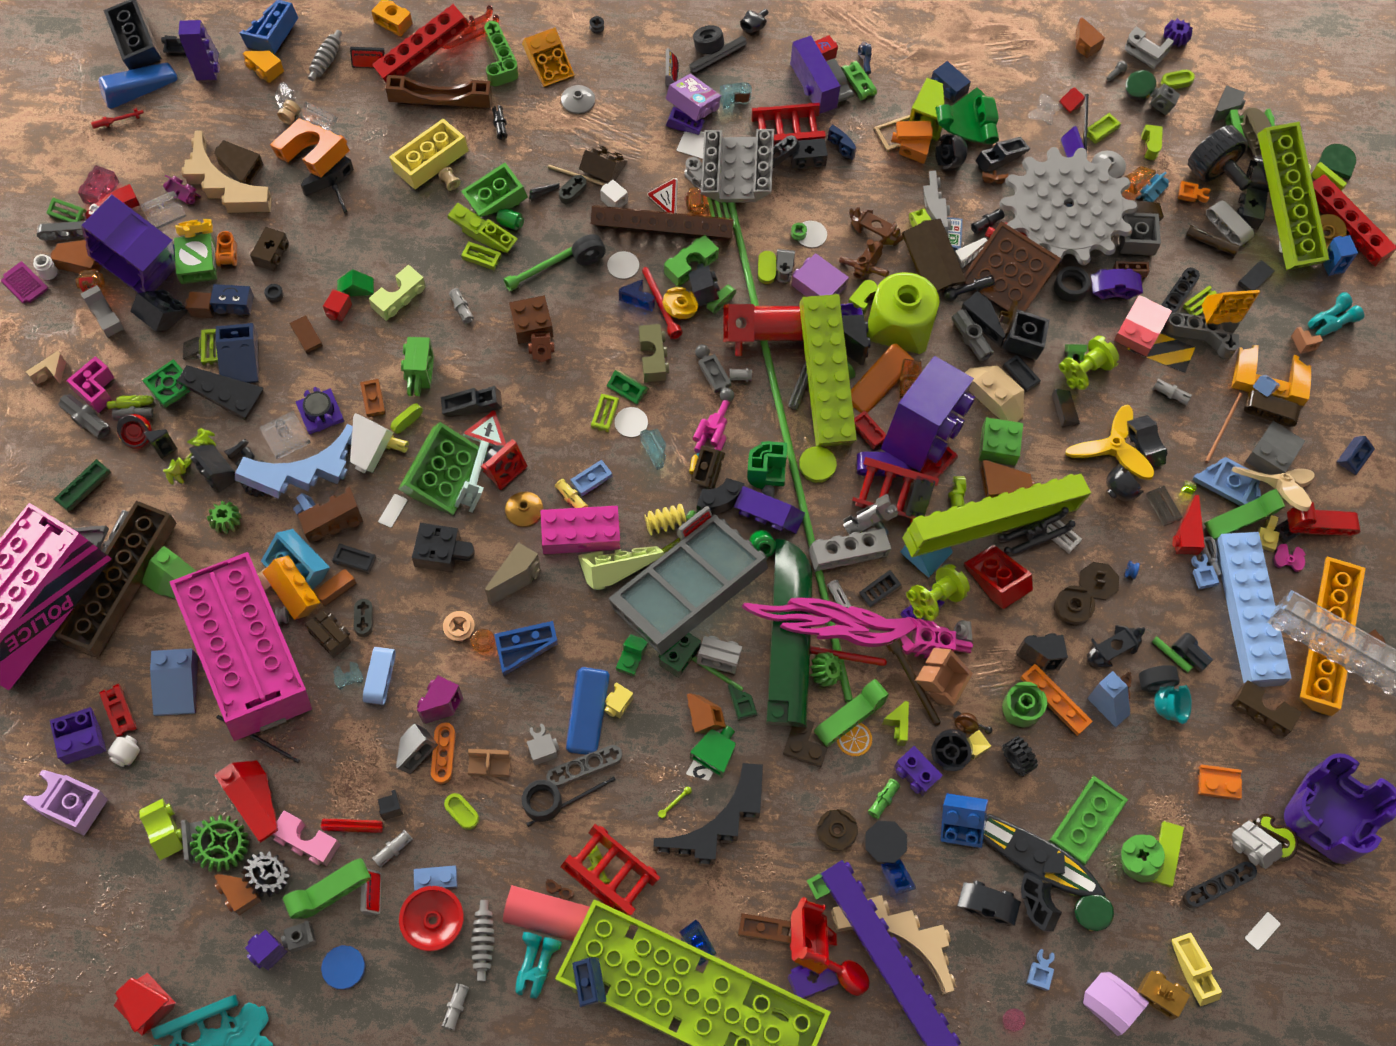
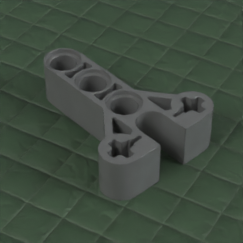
M1172 313L1164 325V331L1171 336L1206 341L1217 351L1219 357L1230 359L1239 346V334H1234L1240 322L1206 324L1205 317Z

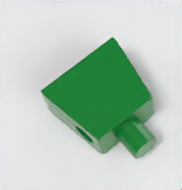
M727 725L720 733L711 729L691 750L690 758L723 778L735 751L736 743L730 740L735 731Z

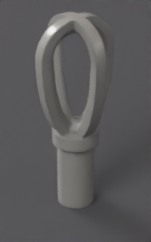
M1204 537L1205 548L1201 553L1207 555L1208 563L1210 566L1213 565L1217 577L1221 576L1215 540L1212 537ZM1205 541H1207L1209 544L1212 557L1206 547Z

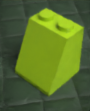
M926 78L912 106L909 121H931V127H934L932 139L936 141L941 136L942 127L938 125L935 107L944 104L943 83Z

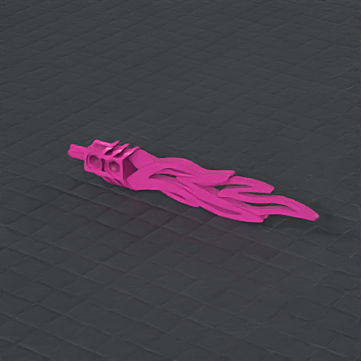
M791 598L787 603L788 605L783 606L744 603L742 605V608L764 619L772 621H804V623H782L780 627L790 632L818 635L817 639L841 638L859 646L880 647L886 646L891 640L900 637L904 644L902 651L905 655L916 653L914 656L918 657L923 654L925 655L923 658L926 659L931 654L933 648L951 649L953 652L959 651L964 653H971L973 648L972 642L956 639V631H950L948 628L938 626L932 621L912 617L885 619L876 613L853 606L846 608L840 604L822 599ZM789 611H804V612L811 613V614H813V615H807V614L775 615V614H769V613H766V612L779 613V612H789ZM829 621L838 624L822 628H806L826 625ZM869 629H872V630H877V631H888V632H887V633H872V632H868V631H869ZM910 632H912V640L906 636Z

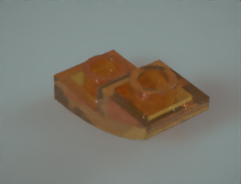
M903 360L900 376V398H903L922 373L921 361Z

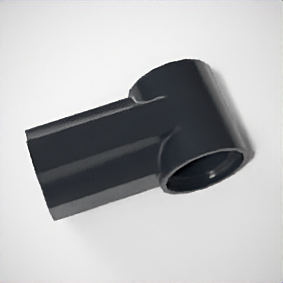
M1184 633L1171 646L1172 650L1183 659H1187L1200 672L1213 661L1198 646L1197 639L1190 633Z

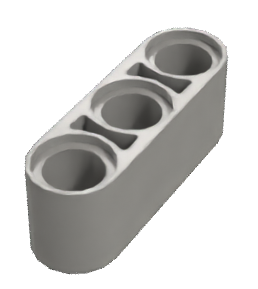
M1219 201L1206 210L1207 218L1231 243L1241 246L1254 237L1253 229L1227 202Z

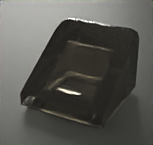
M200 337L183 342V360L201 359Z

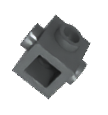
M1163 84L1159 89L1155 88L1152 92L1150 105L1167 115L1176 106L1180 94L1173 88Z

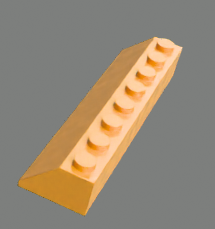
M1328 556L1324 564L1300 699L1311 710L1333 716L1341 710L1366 568Z

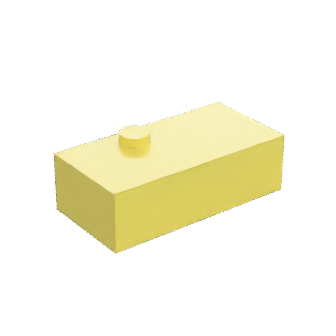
M442 119L392 154L389 159L393 171L411 187L417 189L469 150L465 136Z

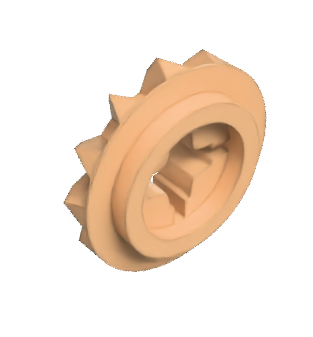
M464 611L453 612L444 620V633L453 641L462 642L470 638L474 632V620L470 614ZM454 622L458 623L459 625L463 623L462 627L464 631H460L459 629L455 630L456 626Z

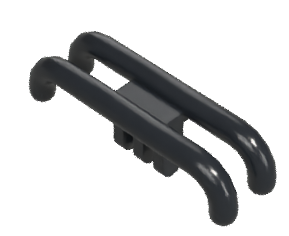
M1063 507L1059 512L1007 534H998L997 539L1000 542H1008L1022 535H1026L1028 539L1027 542L1015 547H1005L1004 553L1008 556L1015 555L1071 531L1076 525L1074 520H1070L1063 527L1047 533V525L1064 518L1068 514L1069 509Z

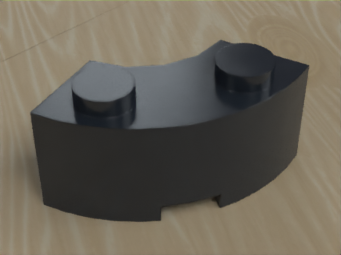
M1148 415L1127 421L1130 443L1134 442L1136 449L1149 461L1153 468L1166 464L1168 452L1159 437L1157 423Z
M726 478L724 483L717 488L702 489L696 512L698 513L706 506L710 508L712 516L720 515V513L728 509L731 510L745 483Z
M1025 873L1022 880L1021 896L1027 909L1026 913L1040 929L1054 932L1062 912L1055 907L1052 901V883L1033 873Z
M973 881V883H963L957 906L968 914L987 918L997 924L1015 926L1021 901L1014 898V894L1009 891L1002 890L1000 892L985 887V884L980 881Z

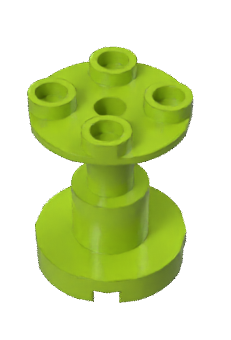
M1098 335L1089 341V353L1084 356V361L1080 364L1072 358H1065L1058 365L1060 371L1063 372L1067 379V385L1071 389L1076 387L1079 390H1085L1088 387L1089 379L1086 372L1090 369L1095 371L1101 367L1104 370L1110 371L1118 366V351L1111 342L1107 343L1104 341L1105 337Z
M945 564L940 567L936 572V583L932 585L930 592L921 585H914L906 592V596L914 609V615L918 619L935 620L939 615L938 600L944 601L948 598L951 601L960 602L968 596L967 592L970 591L969 582L962 571L958 573L955 570L956 566Z

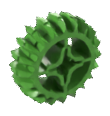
M222 815L218 816V821H215L214 817L211 816L209 824L203 820L202 825L204 828L197 826L195 828L197 833L191 835V838L195 840L190 842V847L194 848L191 850V855H197L194 859L195 862L202 861L201 868L206 867L208 864V871L210 872L213 870V867H217L218 873L221 872V867L225 866L226 871H229V864L237 867L236 859L243 861L244 857L242 854H247L248 849L244 847L249 845V840L245 839L248 837V833L242 832L244 825L237 827L239 823L237 819L230 823V816H227L226 821H223ZM216 829H226L228 832L220 834ZM208 834L212 842L203 851L201 844L204 837ZM236 837L238 845L231 854L228 844ZM216 840L220 843L223 842V847L220 845L216 846ZM218 853L221 854L224 858L216 859L210 856Z

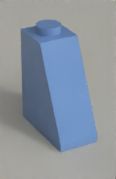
M1112 671L1096 686L1087 699L1117 727L1130 715L1128 686Z

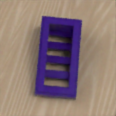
M673 106L665 126L699 135L705 120L699 119L695 121L686 113Z

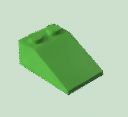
M503 163L461 191L479 217L496 213L500 209L512 208L528 198L523 185L506 163Z

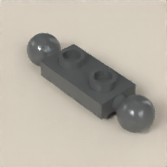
M703 344L697 346L695 354L701 359L698 361V365L714 393L721 391L720 399L731 402L734 399L733 390L728 388L731 387V381L715 354L709 356L710 350L708 346Z

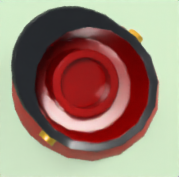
M131 414L122 417L118 421V437L126 446L137 449L149 443L144 432L152 431L145 417Z

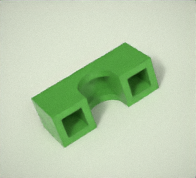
M706 235L700 239L697 238L689 247L683 248L675 257L669 258L665 262L664 274L677 287H680L690 279L689 272H692V268L688 264L697 262L703 263L704 267L710 265L718 259L719 248Z

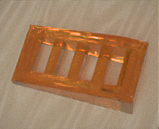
M1143 166L1138 167L1125 176L1130 181V187L1125 191L1137 194L1156 174V171Z

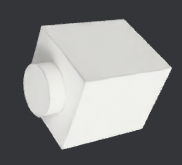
M614 180L602 186L600 190L601 201L607 206L622 208L628 203V192Z

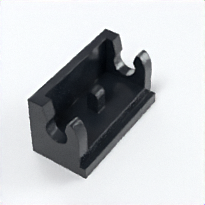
M917 476L906 510V516L918 517L923 515L925 517L936 481Z

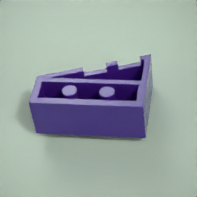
M745 486L742 487L734 505L735 508L740 510L739 514L748 518H750V515H753L758 522L763 524L769 522L772 523L771 527L782 531L784 528L796 534L805 515V512L790 504Z

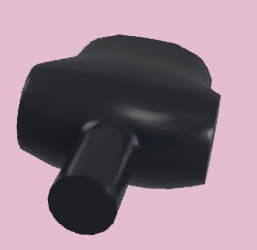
M763 9L759 13L748 10L740 21L741 28L748 33L761 30L766 25L767 21L764 17L769 14L768 10Z

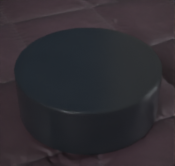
M270 284L264 290L265 297L269 302H279L284 296L282 287L278 284Z

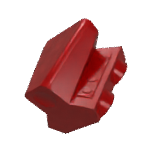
M146 973L138 979L130 978L116 991L115 994L118 999L114 1007L126 1018L131 1029L134 1032L138 1031L143 1036L149 1033L151 1029L174 1009L176 1002Z

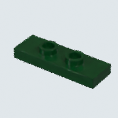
M96 459L54 498V501L69 513L111 474V471Z

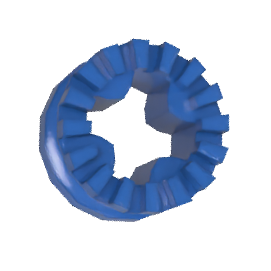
M1129 560L1125 577L1131 576L1132 579H1135L1140 564L1137 562L1133 564Z

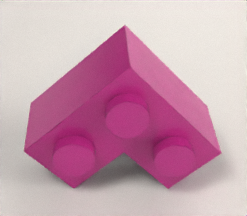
M96 356L66 380L72 390L97 413L107 406L108 401H112L103 387L113 380L114 376L109 368Z

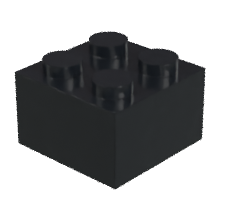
M1017 309L1011 330L1004 339L1003 350L1037 360L1045 348L1050 319Z

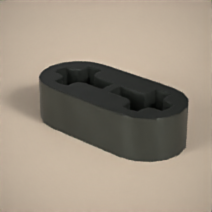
M575 175L559 189L560 201L569 204L581 195L587 187L586 178L582 175Z
M367 599L358 600L354 606L353 626L356 634L360 637L369 636L373 630L374 609L372 603ZM363 605H366L367 608H369L365 609V615H363L361 611ZM362 621H365L367 626L364 631H361L359 628L362 627Z

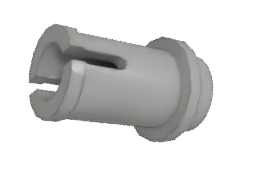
M730 369V381H752V369Z

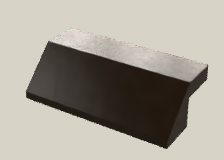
M941 218L924 221L902 232L918 275L929 280L936 288L938 294H942L948 287L963 285L966 282Z

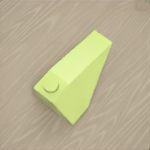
M657 546L633 548L632 552L618 549L613 554H603V551H595L578 555L587 584L593 589L601 590L605 586L613 585L658 560L664 555V551Z

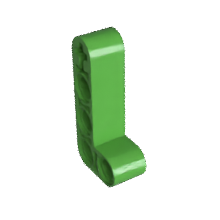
M489 21L484 26L485 36L496 62L487 66V80L491 81V86H499L518 78V66L499 24L495 21Z
M1274 489L1256 500L1205 522L1204 525L1210 537L1216 540L1221 534H1230L1279 512L1285 507V504L1278 490Z
M877 679L872 680L863 688L860 695L814 729V733L826 747H829L882 707L888 699V692Z
M362 858L356 859L310 888L290 892L282 899L291 919H306L370 881L371 876Z

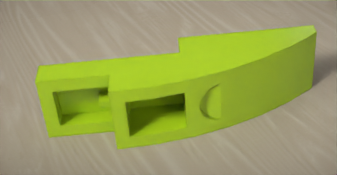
M457 203L448 214L447 218L460 226L463 233L493 249L508 253L518 240V238L491 220L485 221L460 203Z

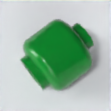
M763 530L752 534L749 541L753 544L754 548L757 551H762L767 558L770 557L776 548L775 540L771 534Z

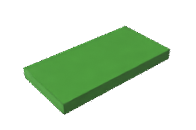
M1093 775L1049 842L1063 849L1085 866L1128 799Z

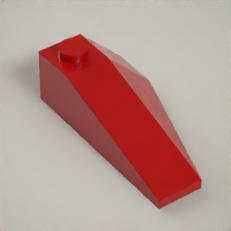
M257 760L233 762L214 775L260 843L278 831L275 810L271 800L272 794L268 785V775Z

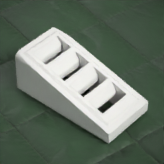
M986 238L955 251L961 269L977 257L988 241Z

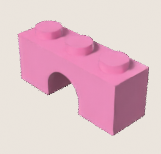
M283 811L277 820L278 831L273 834L275 837L273 841L281 846L288 844L292 847L291 851L299 856H302L304 853L310 857L308 860L317 866H320V864L327 866L341 845L335 838L320 830L313 839L309 841L301 840L300 835L305 824L302 820L286 811Z

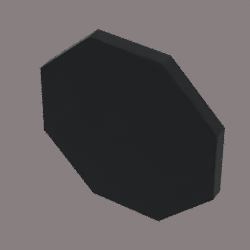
M877 821L865 833V850L879 863H895L907 852V834L895 821Z

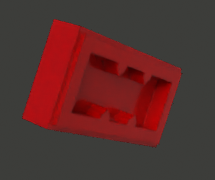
M866 411L854 418L855 430L873 450L883 444L886 433Z

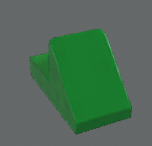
M630 634L623 644V651L616 670L634 677L648 642L643 638Z

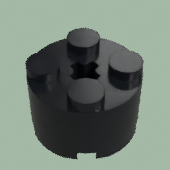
M1253 155L1254 160H1250L1246 172L1248 178L1252 180V184L1249 187L1269 192L1262 156Z

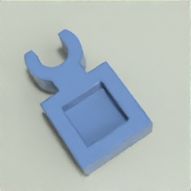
M1203 554L1201 556L1202 562H1199L1197 557L1193 556L1191 563L1197 568L1193 570V575L1198 589L1217 586L1219 580L1213 565L1207 566L1206 564L1208 562L1207 555Z
M1040 949L1037 953L1039 963H1032L1027 984L1048 991L1054 969L1048 966L1053 962L1055 955L1051 953L1049 959L1046 960L1042 956L1043 949Z

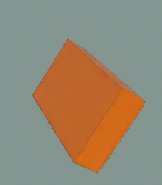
M897 121V140L932 139L931 121Z

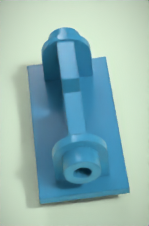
M1166 172L1161 175H1154L1149 180L1151 183L1149 185L1146 184L1140 189V194L1136 199L1142 197L1143 201L1154 202L1159 196L1158 194H1161L1169 186V180L1163 177Z

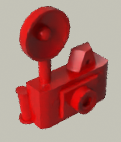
M805 897L801 898L798 907L793 910L791 915L790 948L792 960L818 974H821L828 968L837 973L838 979L846 991L855 996L863 995L869 989L870 984L869 977L863 967L852 960L844 961L840 965L829 960L828 947L837 946V934L827 926V916L822 914L826 909V905L807 901Z

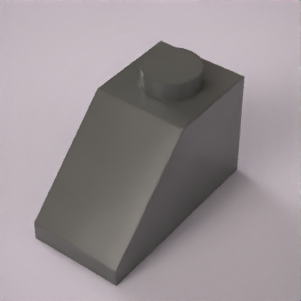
M1226 85L1211 121L1216 122L1227 118L1230 110H1242L1246 102L1243 99L1246 92Z
M414 723L400 738L396 762L398 769L411 774L438 745L427 729Z

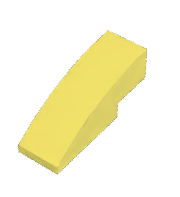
M1188 933L1172 939L1171 942L1181 969L1200 1007L1220 1000L1222 991L1211 974L1213 969L1193 935Z

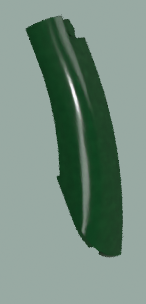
M776 538L772 606L788 605L787 603L791 598H812V568L807 556L795 544ZM789 611V612H779V613L771 612V614H775V615H786V614H807V615H812L811 613L804 612V611ZM771 620L766 724L807 727L811 635L790 632L780 627L782 623H804V621Z

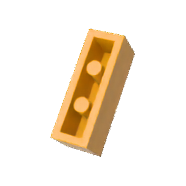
M289 555L274 559L262 572L294 620L308 616L321 603Z

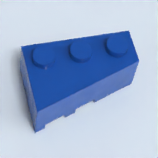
M277 0L263 12V16L259 20H253L251 22L252 26L246 31L242 30L239 34L247 48L270 51L275 54L299 17L292 3Z

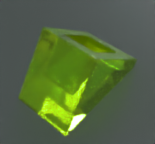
M1185 480L1182 491L1194 494L1197 489L1196 483Z

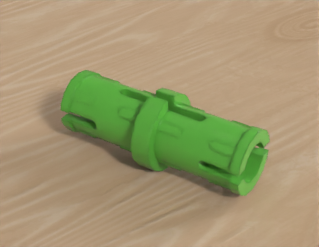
M889 779L882 792L877 794L876 801L868 810L869 815L873 818L879 819L885 808L891 805V799L901 787L896 780Z

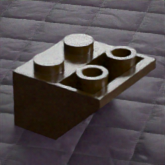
M598 145V147L585 149L579 170L607 182L616 181L627 164L628 159L623 158L621 153H611L608 151V148Z

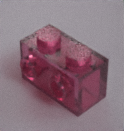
M95 165L92 171L89 172L85 182L79 187L78 194L83 203L95 204L112 193L119 184V180L114 171Z

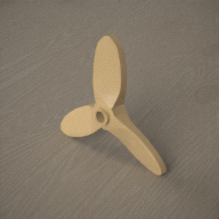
M1233 466V472L1266 482L1274 489H1277L1282 498L1296 509L1302 511L1310 509L1312 502L1303 487L1312 483L1315 475L1313 471L1294 469L1282 474L1268 475Z

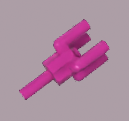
M723 400L718 413L710 415L708 420L702 419L693 436V440L697 442L694 448L696 453L700 452L701 446L705 445L707 438L712 439L710 444L715 446L714 449L722 450L727 439L723 432L727 424V419L724 418V415L730 404L728 400Z

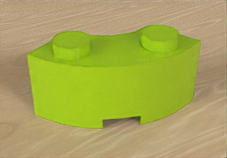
M162 798L139 810L140 819L159 860L183 849L182 830L178 829L172 817L175 812L170 803L166 805Z

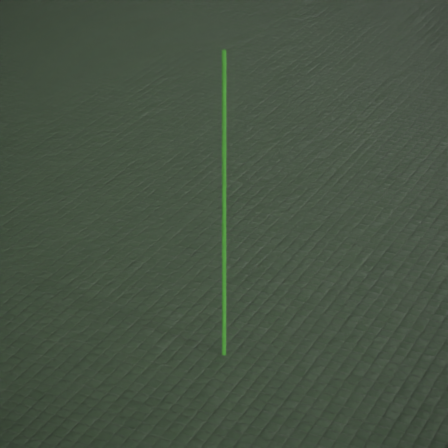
M727 202L730 216L734 218L733 228L751 304L759 306L735 202ZM760 341L783 440L787 443V457L801 511L805 512L803 524L810 548L815 538L768 341ZM816 571L815 575L821 599L830 601L823 571ZM831 621L827 623V626L835 625V623ZM839 638L831 639L833 650L841 651ZM838 659V662L842 663L840 669L843 672L840 673V681L845 702H850L853 700L844 659Z

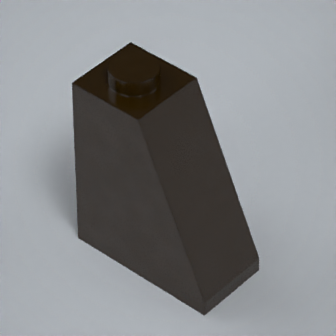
M225 140L216 147L214 152L218 164L233 180L243 184L251 185L264 165L260 154Z

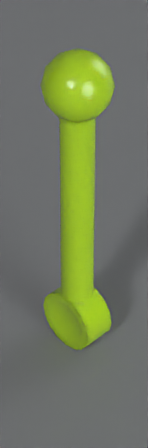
M685 787L684 792L664 810L658 812L659 818H665L666 813L684 796L691 794L692 789Z

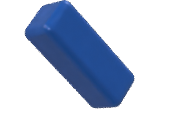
M165 62L101 76L98 82L101 95L107 107L112 109L175 82L177 74L171 65Z
M581 667L575 673L566 750L569 753L587 755L598 750L610 678L606 670Z

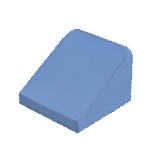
M1262 375L1253 387L1268 397L1280 387V384L1269 376Z

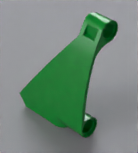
M976 87L952 106L943 104L935 107L938 125L947 132L958 135L963 139L986 145L995 144L999 141L997 130L999 116L995 99L985 96L979 88Z

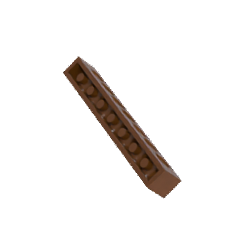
M593 205L591 208L590 224L732 238L734 218Z

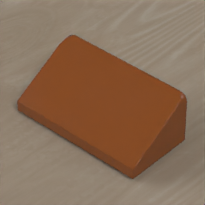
M343 569L313 592L325 607L357 583L355 578L346 569Z

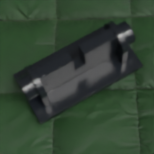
M168 35L161 37V42L164 44L163 53H185L180 38Z

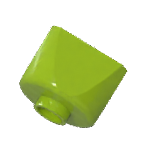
M909 272L895 273L883 279L877 286L868 319V332L866 334L867 337H870V341L886 346L898 344L905 351L916 354L925 352L940 304L938 292L933 284L923 276Z

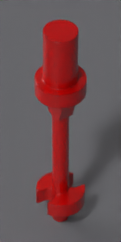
M135 108L133 109L134 113L115 118H107L105 116L101 120L91 122L93 129L103 126L110 127L109 125L114 123V121L133 116L139 119V115L144 114V111H138Z

